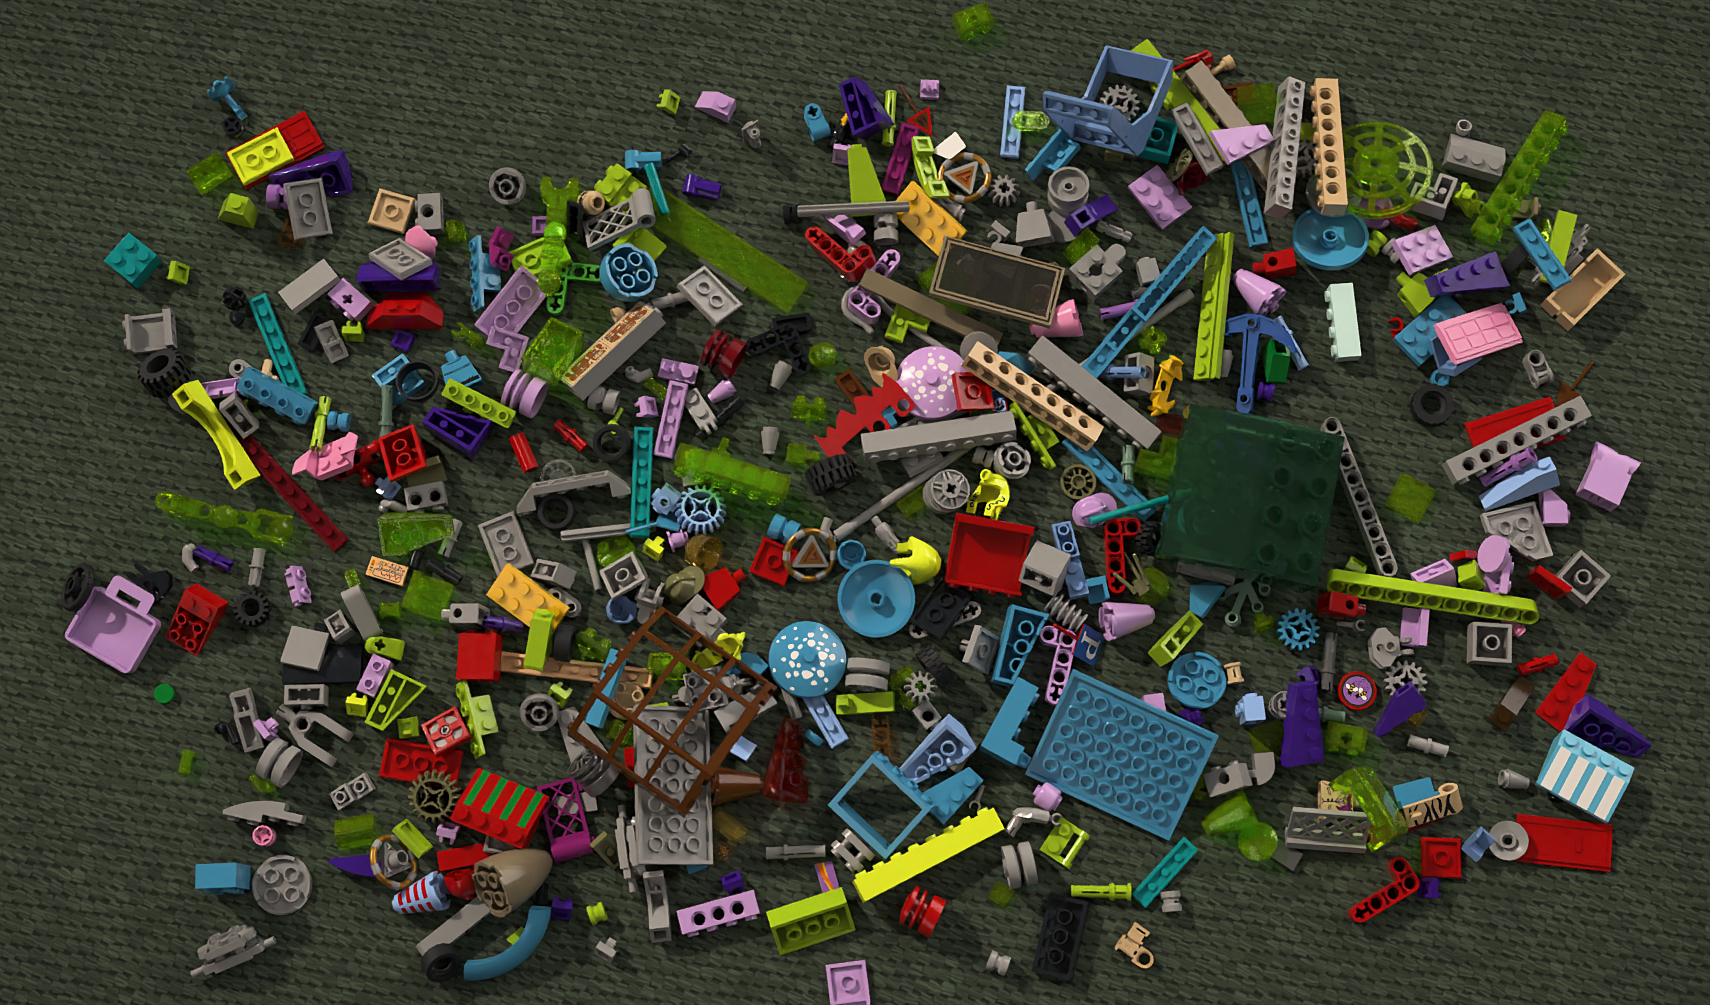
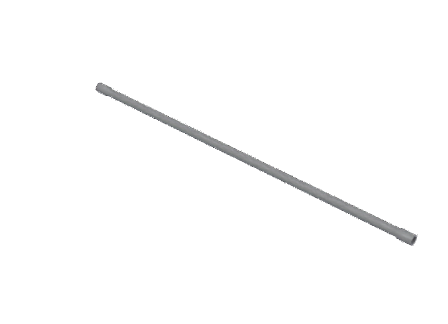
M1186 289L1172 301L1154 312L1130 340L1193 299V292L1190 289ZM1086 360L1081 362L1079 365L1082 366ZM1056 380L1046 386L1052 392L1060 389ZM1019 405V407H1020L1021 411L1023 412V414H1024L1025 412H1027V410H1025L1024 408H1022V407ZM973 448L955 449L943 457L944 461L919 473L866 511L833 531V534L838 541L842 540L856 528Z

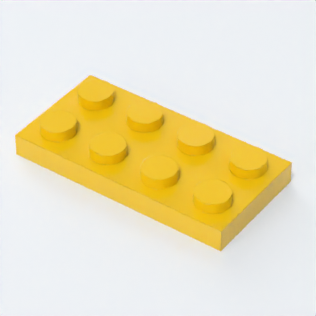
M911 181L896 200L909 201L910 209L908 212H895L893 214H896L898 219L938 256L944 236L961 240L968 232L933 198H930L915 181ZM949 247L948 254L953 250L954 247Z
M510 563L505 565L486 594L529 627L536 609H547L550 612H555L553 633L570 609Z

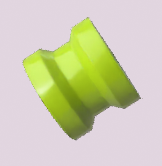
M602 901L598 902L596 906L586 907L592 925H596L601 920H608Z

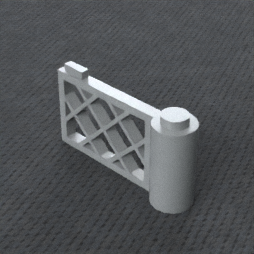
M644 188L637 189L632 193V198L597 215L587 217L583 221L588 249L592 251L639 227H652L656 222L650 192ZM630 206L626 214L622 213L625 208ZM613 215L610 222L606 221L609 216ZM623 217L621 222L616 224L617 219ZM629 219L633 220V223L625 226ZM597 223L593 230L589 228L590 225ZM602 225H607L603 232H599ZM612 227L616 228L613 233L608 234ZM596 235L600 236L597 241L592 243Z

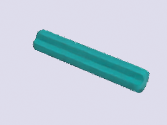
M648 163L644 167L661 216L668 215L670 213L655 165L654 163Z

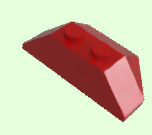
M387 292L368 312L366 328L442 329L444 312L426 292Z

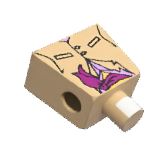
M1328 781L1318 782V809L1353 811V807L1363 808L1364 797L1353 796V788L1351 786ZM1319 816V817H1318V820H1323V819H1325L1326 817H1325V816Z

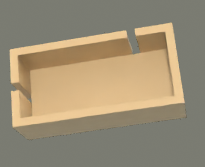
M1597 248L1570 275L1571 282L1553 291L1540 306L1552 317L1556 315L1557 318L1555 320L1568 331L1625 273Z

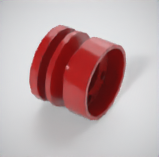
M916 886L908 895L902 907L899 924L903 925L906 918H909L911 921L907 928L911 929L915 922L919 923L917 933L929 938L947 900L934 895L930 902L926 901L928 891L925 890L920 898L917 896L920 887Z

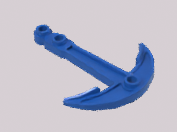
M1258 314L1236 316L1227 320L1225 324L1224 339L1232 337V334H1244L1241 382L1238 388L1236 406L1238 413L1235 419L1238 424L1246 426L1252 421L1250 412L1254 406V381L1261 335H1270L1275 340L1284 344L1293 354L1297 352L1294 341L1286 329L1277 321ZM1251 320L1255 321V324L1253 326L1249 325V322ZM1244 395L1247 396L1246 402L1242 401V397ZM1242 414L1245 415L1244 421L1240 420V416Z

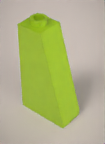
M862 144L851 145V148L847 149L851 203L886 202L867 148L862 147ZM873 213V214H852V217L872 216V215H876V214H879V213Z

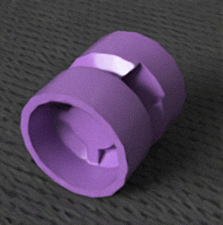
M268 185L266 191V204L268 208L280 209L282 206L283 209L288 210L285 190L281 185Z

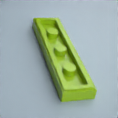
M1558 210L1549 247L1564 268L1577 215ZM1541 273L1540 282L1549 284Z

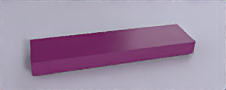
M906 123L901 124L881 187L883 193L899 196L912 155V137L918 136L920 127Z

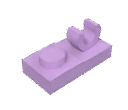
M662 358L658 377L695 386L699 366Z
M272 717L267 721L258 719L253 723L264 739L272 742L275 738H279L276 734L279 732L276 728L279 724Z

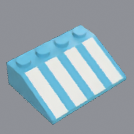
M1563 729L1554 738L1535 785L1607 824L1629 784L1634 767Z

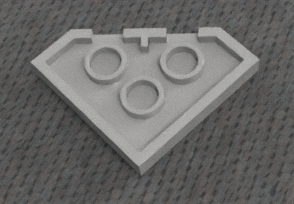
M1535 501L1480 515L1485 534L1489 536L1498 535L1507 539L1512 550L1529 560L1537 561L1553 556Z

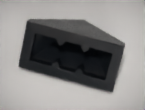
M568 200L567 236L582 241L583 205Z

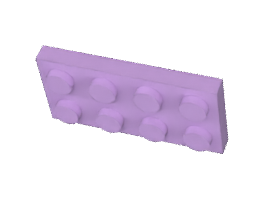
M520 266L474 325L488 336L491 326L518 333L552 289L523 266Z

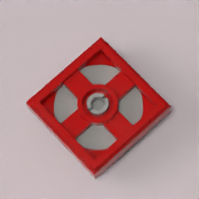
M456 706L421 725L437 758L472 739Z

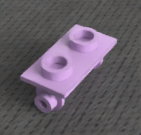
M239 377L201 383L211 399L229 397L234 392L237 395H242L240 393L241 390L236 388L240 381Z
M290 566L289 569H286L285 577L288 587H295V589L289 591L292 604L295 607L303 605L302 603H312L310 598L311 592L307 586L306 573L303 567Z

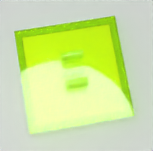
M1277 719L1247 730L1255 753L1274 752L1275 762L1279 761L1282 752L1281 739L1284 736V720Z

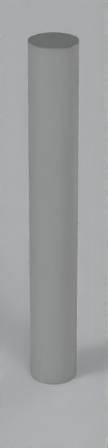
M589 539L581 540L595 591L601 590L603 588Z

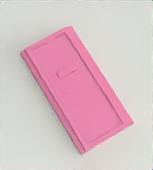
M1502 303L1434 325V330L1451 362L1455 365L1523 342L1521 334L1507 308Z

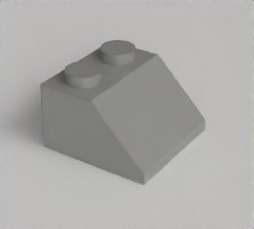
M633 551L599 571L612 600L647 581L648 578L642 562Z

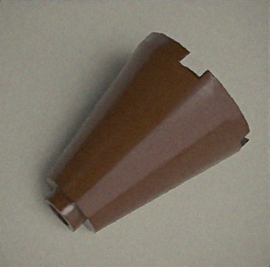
M719 766L711 778L712 805H720L759 795L760 791L764 789V781L760 779L759 775Z

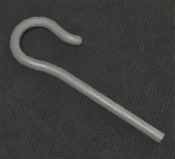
M853 286L845 292L841 300L843 314L849 321L863 327L867 334L871 335L874 332L872 326L848 309L849 295L856 287ZM875 295L873 299L887 315L892 317L894 310L882 297ZM908 327V330L929 345L947 348L927 333Z

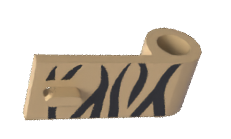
M1455 783L1443 784L1438 789L1439 795L1402 806L1408 827H1414L1459 813L1463 805L1458 785Z

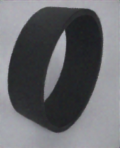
M411 361L398 371L396 387L400 394L409 401L417 403L427 401L437 391V373L433 366L425 361ZM417 369L430 371L435 377V384L429 393L417 398L404 394L403 381L410 372Z

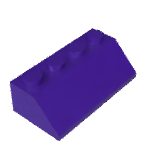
M368 262L367 265L360 266L357 282L363 291L439 290V267L436 263L432 262V265L400 280L375 262Z

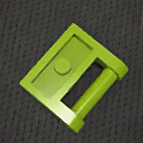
M1059 818L1057 823L1062 825L1054 826L1039 850L1067 869H1070L1073 865L1071 862L1084 842L1088 841L1091 836L1066 819ZM1075 833L1079 837L1064 859L1059 855Z

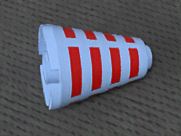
M438 871L431 872L396 894L392 901L394 910L400 914L448 909L451 899L447 900L446 894L450 893L445 886L443 875L441 873L437 874Z

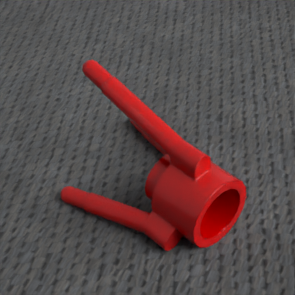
M1204 50L1201 53L1184 58L1183 61L1186 63L1173 68V71L1176 72L1194 63L1196 65L1200 61L1208 66L1209 69H1212L1210 64L1214 62V58L1210 51Z

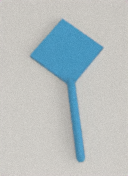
M669 512L667 515L662 513L659 514L656 522L626 530L625 533L629 534L654 526L679 532L682 523L677 522L678 517L674 513Z

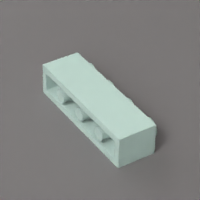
M1353 283L1330 284L1324 296L1325 302L1329 303V309H1327V319L1331 320L1329 337L1333 338L1331 355L1332 357L1335 356V362L1359 360L1361 357V347Z

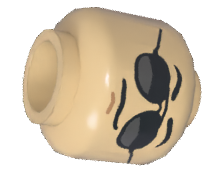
M584 191L580 193L577 199V203L583 205V214L597 215L602 212L605 206L603 195L597 191Z

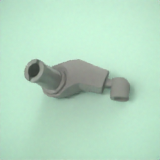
M1020 807L1012 812L1013 818L1004 831L1014 837L1023 823L1036 822L1047 824L1048 821H1052L1054 826H1060L1062 824L1054 822V818L1063 817L1059 813L1049 815V811L1039 808Z

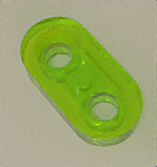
M1018 111L1012 118V124L1019 131H1042L1049 125V117L1042 111Z

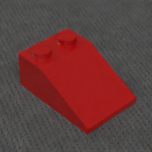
M414 424L378 438L390 482L427 468L426 452L422 437Z

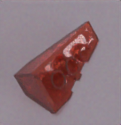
M788 717L783 719L765 774L763 796L781 802L807 803L809 781L808 777L804 778L802 766H806V759H802L800 749L804 746L801 723Z

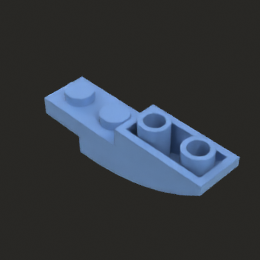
M1071 521L1052 524L1056 548L1072 555L1064 580L1070 600L1089 596Z

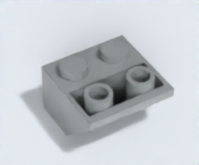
M1037 540L1023 563L1019 581L1053 596L1062 590L1072 555Z

